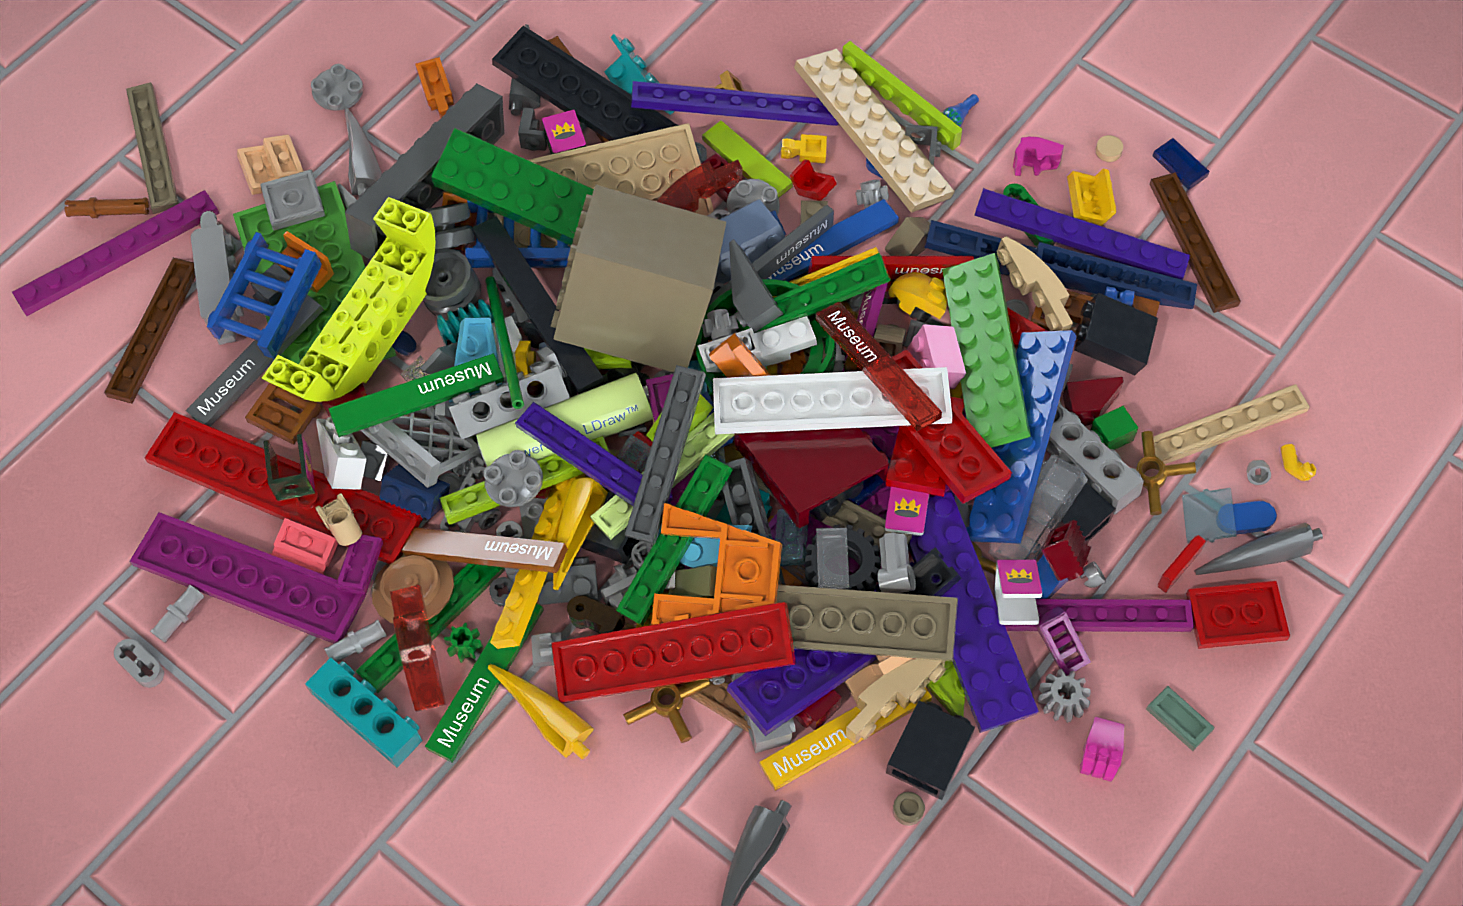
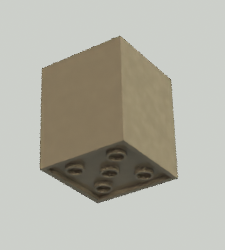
M595 185L593 194L586 195L578 227L576 228L570 248L568 263L562 280V289H560L556 304L557 310H555L551 327L556 328L554 340L670 372L675 371L676 365L688 368L713 292L726 221Z

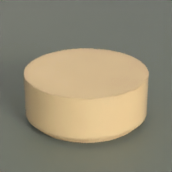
M1106 135L1098 140L1096 155L1101 160L1114 162L1121 157L1123 143L1119 138Z

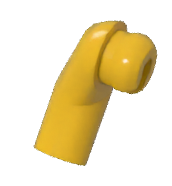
M1286 444L1280 448L1286 472L1300 481H1309L1311 477L1316 475L1314 464L1309 462L1303 464L1298 461L1295 445Z

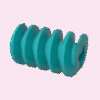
M482 299L478 300V309L472 303L468 304V312L462 307H458L457 317L452 311L447 312V320L441 315H437V327L445 346L448 345V340L452 343L458 342L460 323L464 318H491V323H494L491 308Z

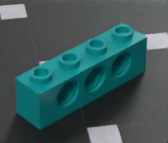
M330 657L305 683L306 687L315 698L398 768L423 741L418 733L420 727L408 716L404 719L396 713L398 708L385 697L381 701L374 695L377 691L368 681L363 679L359 682L353 677L355 672L344 661L338 664ZM345 687L351 688L347 695L338 696L341 689ZM364 706H372L369 713L365 715L359 714ZM394 724L392 731L386 734L381 733V729L385 725Z

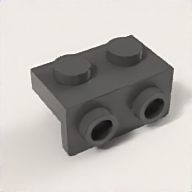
M587 556L575 557L559 590L553 589V573L548 572L539 594V605L565 603L575 596H586L594 600L598 599L596 561H589Z

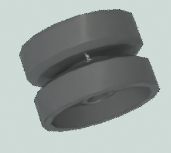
M468 202L423 210L430 213L433 218L435 250L455 248L459 245L475 241L472 226H455V223L465 221L470 217Z
M452 249L435 250L433 267L425 290L427 295L423 302L436 317L441 315L446 320L448 311H452L457 317L458 307H462L468 312L469 303H472L474 306L477 305L481 297V283L468 259L462 253Z

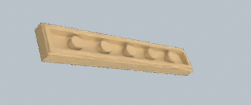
M1295 384L1153 436L1155 456L1163 461L1164 464L1305 413L1309 410L1310 406Z

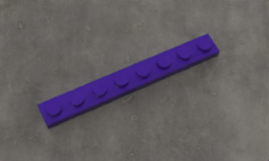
M633 81L631 107L838 126L836 119L819 98Z
M984 188L974 216L1032 235L1048 238L1054 242L1115 262L1181 280L1184 278L1190 257L1188 254Z

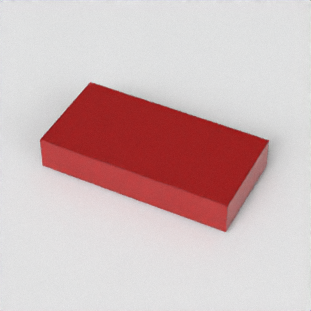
M1195 535L1162 574L1158 588L1165 593L1168 592L1200 554L1206 543L1204 538Z

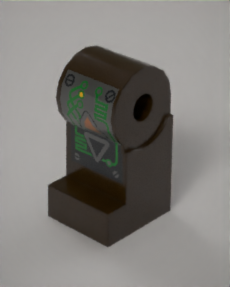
M575 596L568 602L567 612L572 625L576 628H589L599 634L621 631L625 624L623 614L616 611L615 608L586 596Z

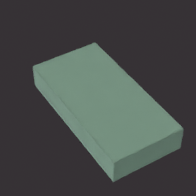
M1169 686L1146 708L1150 714L1192 751L1215 728Z

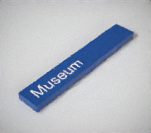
M883 199L833 225L767 279L789 282L808 271L811 256H837L899 223V217L886 200Z

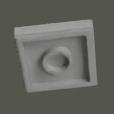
M312 169L260 184L273 231L325 216Z

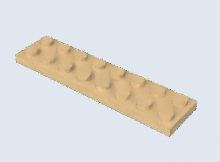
M837 49L796 60L794 69L911 213L952 198L955 192L938 170L931 165L928 158L909 136H905L904 129L856 71L843 60L844 57Z

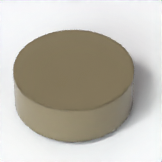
M904 792L895 799L893 814L898 822L909 826L917 824L922 819L925 805L919 795L913 792Z

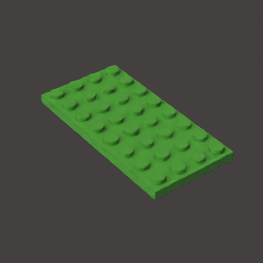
M335 181L317 187L325 212V216L273 231L266 204L233 214L244 251L248 241L252 240L255 233L258 232L261 233L266 241L267 249L281 253L287 247L283 235L288 231L326 255L329 259L334 275L317 293L310 289L307 294L320 304L324 311L280 355L297 364L303 359L366 268L361 254L351 249L345 216L346 211ZM262 258L255 272L264 273L274 265V262ZM265 315L266 320H267V323H268L269 320H270V317ZM392 346L382 360L397 356Z

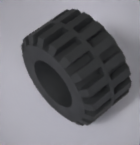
M839 524L833 525L832 531H829L828 528L821 530V537L816 534L812 538V545L808 544L806 549L805 578L808 581V587L874 592L878 582V570L881 567L878 545H874V539L870 535L864 537L865 531L861 528L857 532L854 531L853 525L846 524V529H840ZM848 556L859 564L860 569L850 576L843 577L832 574L825 564L833 557Z

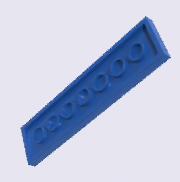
M1072 330L1022 332L1016 352V360L1031 437L992 448L1012 474L1009 480L975 497L969 518L970 525L966 528L971 542L1021 544L1077 337Z

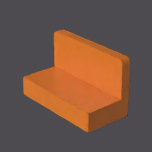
M286 231L283 237L287 247L281 252L282 254L298 259L302 257L305 249L316 252L322 266L310 288L317 293L334 275L329 259L320 251ZM278 264L288 275L292 276L294 269Z
M735 333L709 353L710 359L727 378L771 376L768 370Z

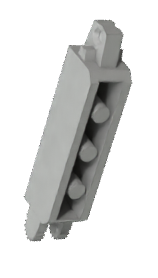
M213 211L204 212L200 216L201 229H196L191 234L200 316L204 319L206 327L210 313L215 311L237 269L236 259L234 255L231 256V250L235 249L232 235L226 234L223 225L218 223ZM237 305L231 320L240 322V316H244L243 307ZM225 329L220 340L217 339L219 345L235 342L236 333Z

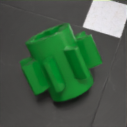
M464 623L462 627L455 628L452 626L450 637H444L446 645L450 646L446 650L448 655L451 657L456 654L461 663L464 661V658L471 657L475 659L476 649L483 648L481 640L477 639L480 636L478 629L470 631L467 623Z

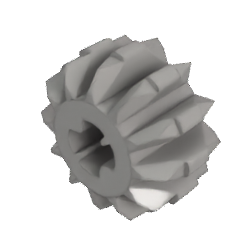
M1060 669L1056 676L1050 673L1046 676V682L1040 684L1039 690L1042 694L1039 695L1038 702L1046 704L1043 709L1044 714L1051 711L1055 713L1053 716L1054 721H1058L1061 715L1064 716L1067 723L1071 722L1073 715L1081 718L1084 713L1083 709H1088L1090 705L1087 697L1090 696L1091 690L1083 687L1086 682L1085 678L1074 679L1075 671H1071L1069 676H1065L1064 671ZM1060 692H1064V693H1066V694H1065V697H1067V696L1069 695L1070 698H1069V699H1063L1064 695H1062V696L1060 697L1059 694H1060Z

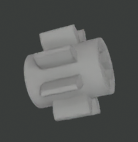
M880 180L860 183L861 190H856L857 192H855L857 205L864 204L865 209L883 199L888 200L889 198L887 185L881 186Z
M726 309L713 310L707 314L708 319L703 320L704 337H711L712 341L737 333L738 323L736 316H729Z

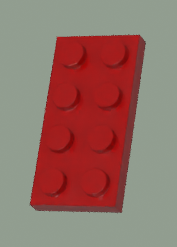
M950 396L951 402L963 414L965 408L964 399ZM899 428L886 477V486L944 497L947 484Z

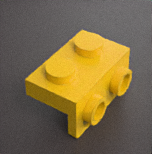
M1103 168L1096 176L1072 171L1067 176L1074 218L1102 226L1115 215L1116 204L1108 169Z

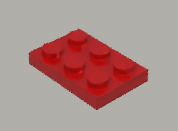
M1277 581L1188 589L1186 592L1187 600H1191L1193 627L1198 649L1287 641L1290 637Z

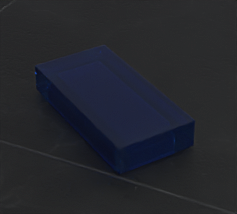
M1174 138L1154 150L1152 155L1170 173L1176 172L1180 182L1188 190L1207 178L1210 172Z

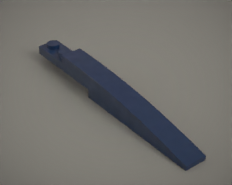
M931 220L924 248L953 256H973L974 259L995 253L998 259L997 250L1002 238ZM1041 242L1038 243L1037 247L1021 244L1037 255L1055 273L1067 289L1104 295L1106 287L1109 286L1121 292L1125 290L1135 291L1134 295L1159 301V305L1186 309L1194 308L1197 290L1196 283ZM998 259L1000 274L1010 276L1006 265H1002Z

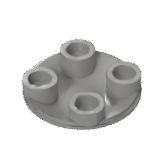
M342 64L333 65L331 69L322 72L311 82L314 100L321 107L328 110L337 111L344 110L345 107L350 108L359 101L363 94V83L360 77L355 72L346 69Z
M759 179L741 180L732 188L728 195L727 211L732 213L760 199L770 212L775 210L778 215L780 203L777 190Z
M514 450L510 454L499 457L484 471L485 489L489 497L497 504L506 507H518L530 502L540 491L543 482L542 470L537 461L521 450Z

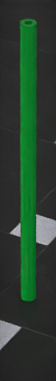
M489 276L485 279L511 402L513 408L520 409L524 406V401L495 278Z

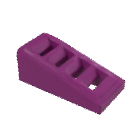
M1055 607L1039 616V624L1035 626L1059 669L1064 671L1065 676H1068L1071 671H1077L1091 663L1072 623L1062 608ZM1064 630L1066 631V634L1053 641L1052 637ZM1069 642H1072L1071 646L1063 649L1060 652L1058 651V648L1062 647L1063 645ZM1078 652L1079 656L1066 663L1064 662V658Z

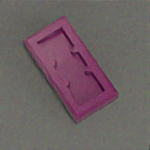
M361 535L359 540L349 545L336 583L337 590L366 595L383 544L381 538Z

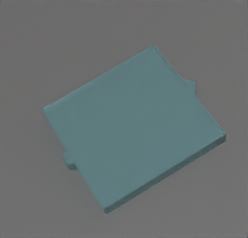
M1231 488L1212 491L1204 489L1203 492L1182 495L1187 543H1190L1195 535H1199L1211 543L1215 542V539L1237 537Z

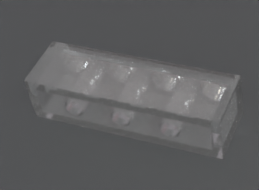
M1053 454L1049 460H1045L1041 466L1021 544L991 542L988 553L996 561L1036 560L1042 551L1041 549L1050 530L1059 525L1087 482L1088 478L1083 471Z

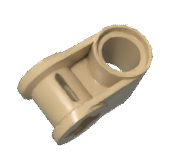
M342 494L337 495V499L329 504L315 508L338 544L346 546L359 540L362 530Z

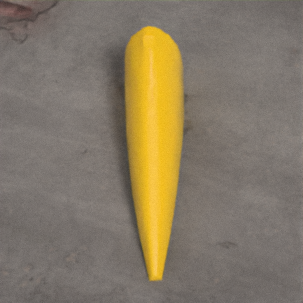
M578 478L571 483L556 542L565 543L568 551L558 572L553 573L554 590H559L577 552L594 525L590 516L600 509L605 502L608 492L592 478Z
M488 665V669L520 703L535 722L543 737L565 758L572 752L582 760L587 757L590 750L583 742L592 733L594 728L575 712L537 686L495 665Z

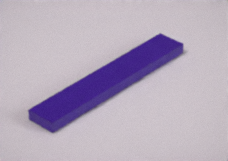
M535 402L515 422L516 427L634 506L643 476L641 473ZM671 493L667 504H670V502L673 500V495Z

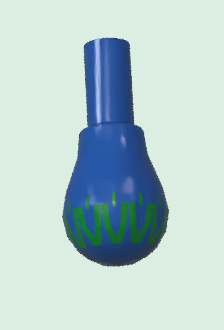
M972 94L964 102L950 106L942 113L960 127L969 110L979 102V98L977 95Z

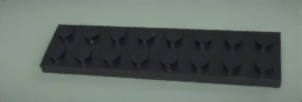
M524 25L492 58L493 66L564 112L575 110L579 122L609 141L679 126L654 109L631 107V94Z

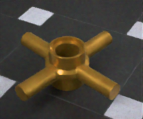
M1144 431L1141 433L1144 457L1138 462L1135 470L1141 475L1144 480L1143 487L1148 491L1150 515L1162 514L1159 488L1164 485L1169 476L1197 473L1195 462L1165 465L1163 461L1155 456L1153 432ZM1149 469H1156L1159 471L1158 474L1153 477H1148L1144 475L1145 472ZM1107 475L1108 478H1115L1114 476Z
M708 679L690 682L679 688L675 685L655 687L651 694L650 702L623 714L627 725L656 712L660 716L670 719L681 743L689 741L692 736L679 711L683 706L684 698L710 687V682ZM665 695H671L675 698L674 702L670 705H662L659 703V700Z

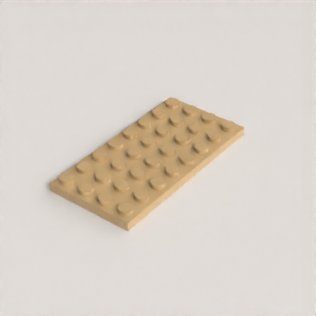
M689 123L528 160L592 189L595 188V185H599L705 216L714 211ZM494 212V215L498 217L503 225L504 216ZM514 221V243L518 248H527L530 245V228ZM541 233V246L543 248H554L557 245L556 239Z

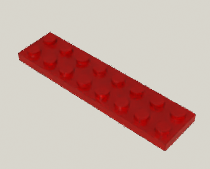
M786 602L552 643L558 701L561 703L796 664Z

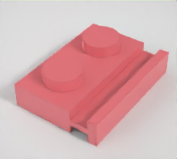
M285 518L274 542L275 547L271 555L324 575L327 566L329 567L338 542L332 536Z

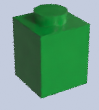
M1123 405L1095 418L1090 430L1094 431L1100 437L1101 442L1109 449L1116 450L1134 441L1138 426Z

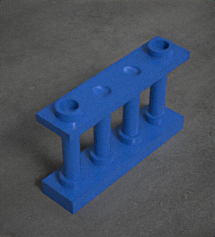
M467 200L470 212L477 213L476 225L487 221L488 213H494ZM504 217L503 226L514 241V221ZM530 228V245L527 248L518 249L531 268H566L571 247L557 240V245L554 248H543L541 246V233ZM476 238V245L473 248H466L465 257L472 268H494L495 265Z
M256 232L252 240L246 244L245 254L215 311L210 313L207 328L219 340L225 329L257 340V346L264 356L275 359L322 263L316 252L305 249L302 257L298 259L267 249L268 245L261 233ZM262 258L294 269L290 280L286 282L255 271ZM249 282L281 292L282 296L278 304L271 306L243 296ZM238 305L269 316L270 320L265 328L259 330L231 320V317Z

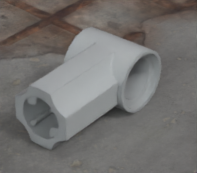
M895 532L884 534L882 538H879L882 569L878 570V582L881 592L904 593L914 591L916 586L915 576L909 564L907 537L904 534Z

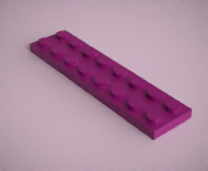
M158 512L130 559V563L137 568L186 587L191 585L199 592L333 644L344 639L366 595L337 590V580L160 512Z

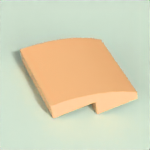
M289 135L263 138V145L237 149V157L252 195L262 193L261 183L304 172Z

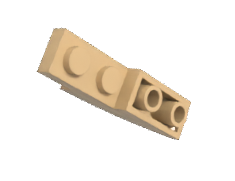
M1007 236L1002 238L997 250V256L1000 263L1008 268L1012 285L1015 288H1019L1022 296L1032 292L1033 301L1037 307L1042 308L1046 324L1051 331L1070 330L1073 322L1064 308L1070 295L1062 282L1032 251Z
M914 659L898 666L872 683L858 696L857 708L861 712L847 726L846 737L854 744L861 738L866 740L876 729V721L881 716L886 718L892 713L897 705L895 702L904 709L911 702L916 704L926 693L924 688L930 681L936 683L945 673V661Z

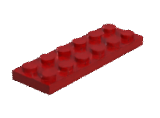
M905 350L864 371L921 369L922 366L908 350ZM951 402L952 423L899 426V428L962 504L1009 480L1012 472Z

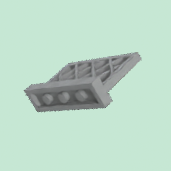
M433 407L415 411V413L428 415L430 419L416 418L413 412L410 413V417L401 416L360 430L427 488L437 483L439 475L480 454L478 444L470 437L461 440L457 427L444 416L435 415ZM394 423L409 425V430L400 429ZM413 426L430 428L429 433L413 431ZM433 428L446 430L449 435L433 433ZM413 439L429 441L428 446L419 445ZM432 442L447 443L449 448L432 447ZM453 444L465 446L467 450H453L452 446ZM433 456L448 457V460L440 464Z

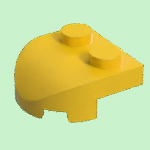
M911 272L897 278L889 289L890 297H897L900 300L899 308L911 315L915 307H918L930 315L941 319L946 311L947 295L945 283L938 278H931L919 272Z

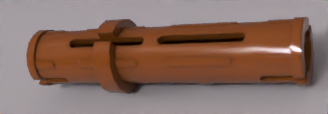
M90 197L89 200H66L65 205H68V207H64L67 217L90 216L93 219L104 215L149 214V210L146 209L149 208L148 198L98 200L96 197Z

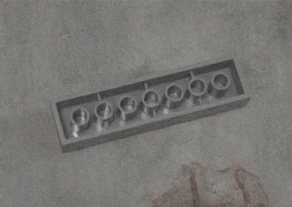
M476 83L469 91L463 94L462 98L454 106L447 110L446 114L438 122H434L430 129L421 138H418L414 145L405 154H402L389 170H385L381 177L372 186L368 187L355 203L349 205L345 216L352 250L372 259L387 236L373 218L388 197L420 210L432 208L442 198L443 193L447 191L434 186L431 176L454 128L492 145L504 135L503 96Z

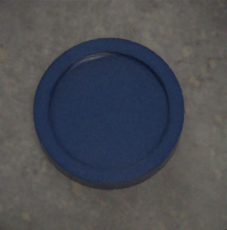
M401 331L392 347L398 353L408 356L416 350V342L410 334Z

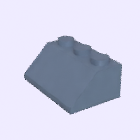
M760 199L719 219L726 221V227L715 282L725 284L731 280L729 242L733 239L743 249L750 262L753 263L785 238L780 224Z

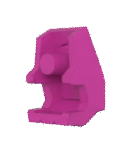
M1022 137L1014 155L1013 168L1015 176H1021V167L1024 165L1033 167L1035 176L1044 170L1057 169L1062 159L1064 145L1040 137Z
M1099 717L1094 718L1083 747L1084 752L1080 764V773L1085 775L1091 774L1092 777L1103 778V780L1112 782L1121 765L1123 756L1124 724Z

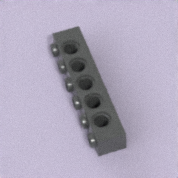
M741 458L725 463L733 469L722 488L732 525L753 526L751 533L773 540L752 462L746 458ZM780 566L778 585H786Z

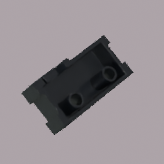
M935 547L912 567L915 576V590L898 594L941 597L958 583L962 577L952 566L950 568L942 560L944 556Z

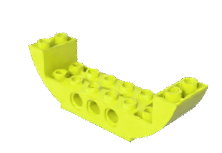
M388 197L373 218L387 236L385 241L300 363H294L277 355L262 379L305 400L314 402L330 401L339 398L355 389L362 382L366 384L427 295L425 290L433 267L436 244L432 215Z

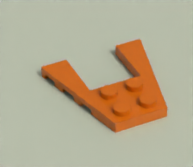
M664 503L661 534L720 539L714 599L654 594L652 625L777 603L782 543Z

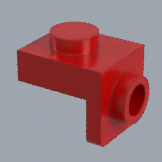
M803 160L790 174V179L797 194L817 201H822L837 185L834 176L815 172L809 160Z

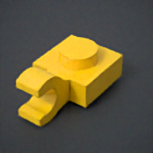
M801 134L800 140L782 139L781 158L791 159L799 155V162L809 160L812 163H825L827 136Z

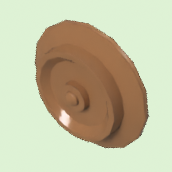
M403 553L400 559L390 565L386 563L376 575L371 589L372 604L380 617L392 624L410 626L424 623L439 614L449 602L454 589L453 571L446 561L427 559L424 556L417 555L405 556Z

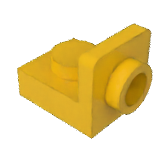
M519 341L515 351L517 373L523 372V375L532 373L529 366L536 362V352L531 351V341ZM532 381L528 385L536 386L540 385L541 382Z

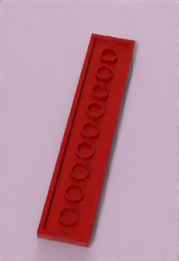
M176 412L173 413L144 457L147 463L282 520L285 518L332 537H334L333 534L326 528L315 508L329 504L337 499V495L342 494L362 530V535L382 539L383 544L378 560L389 565L401 558L403 555L402 549L414 528H418L423 520L421 515L411 513L410 510L406 511L405 508L401 509L400 506L396 507L395 504L386 503L385 500L381 501L379 496L363 489H332L325 474L312 469L314 491L307 478L306 466L270 452L273 460L276 499L268 485L263 448Z

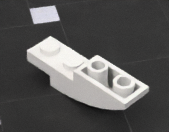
M807 316L754 333L752 328L735 333L764 367L790 360V353L817 345L816 337ZM731 335L698 346L707 372H722L710 359L709 353Z

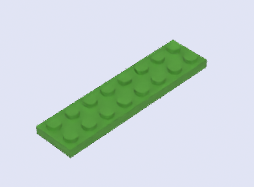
M995 253L942 269L951 326L955 329L966 374L961 380L967 420L991 448L1031 437L999 263Z

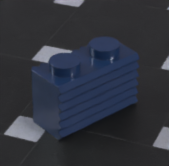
M398 464L389 473L384 474L379 498L381 501L385 500L386 503L395 504L396 507L400 506L401 509L405 508L406 511L410 510L411 513L421 515L422 518L426 517L428 520L443 508L440 498L449 495L450 484L437 479L436 484L427 488L403 466Z

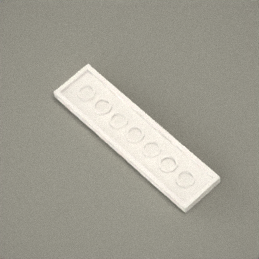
M947 367L713 378L715 434L952 423Z

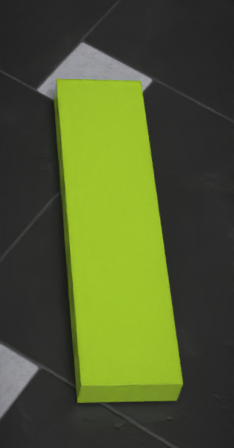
M722 120L702 134V140L747 179H759L768 183L777 190L778 198L793 187L791 179Z

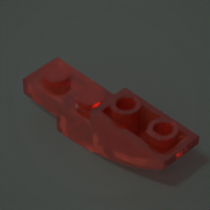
M735 160L714 170L708 161L679 178L656 202L695 213L699 209V198H708L719 189L724 187L731 188L737 185L742 180L743 168L739 160Z
M415 585L391 591L390 595L394 611L393 623L414 709L418 712L446 705L436 649L432 644L422 587Z

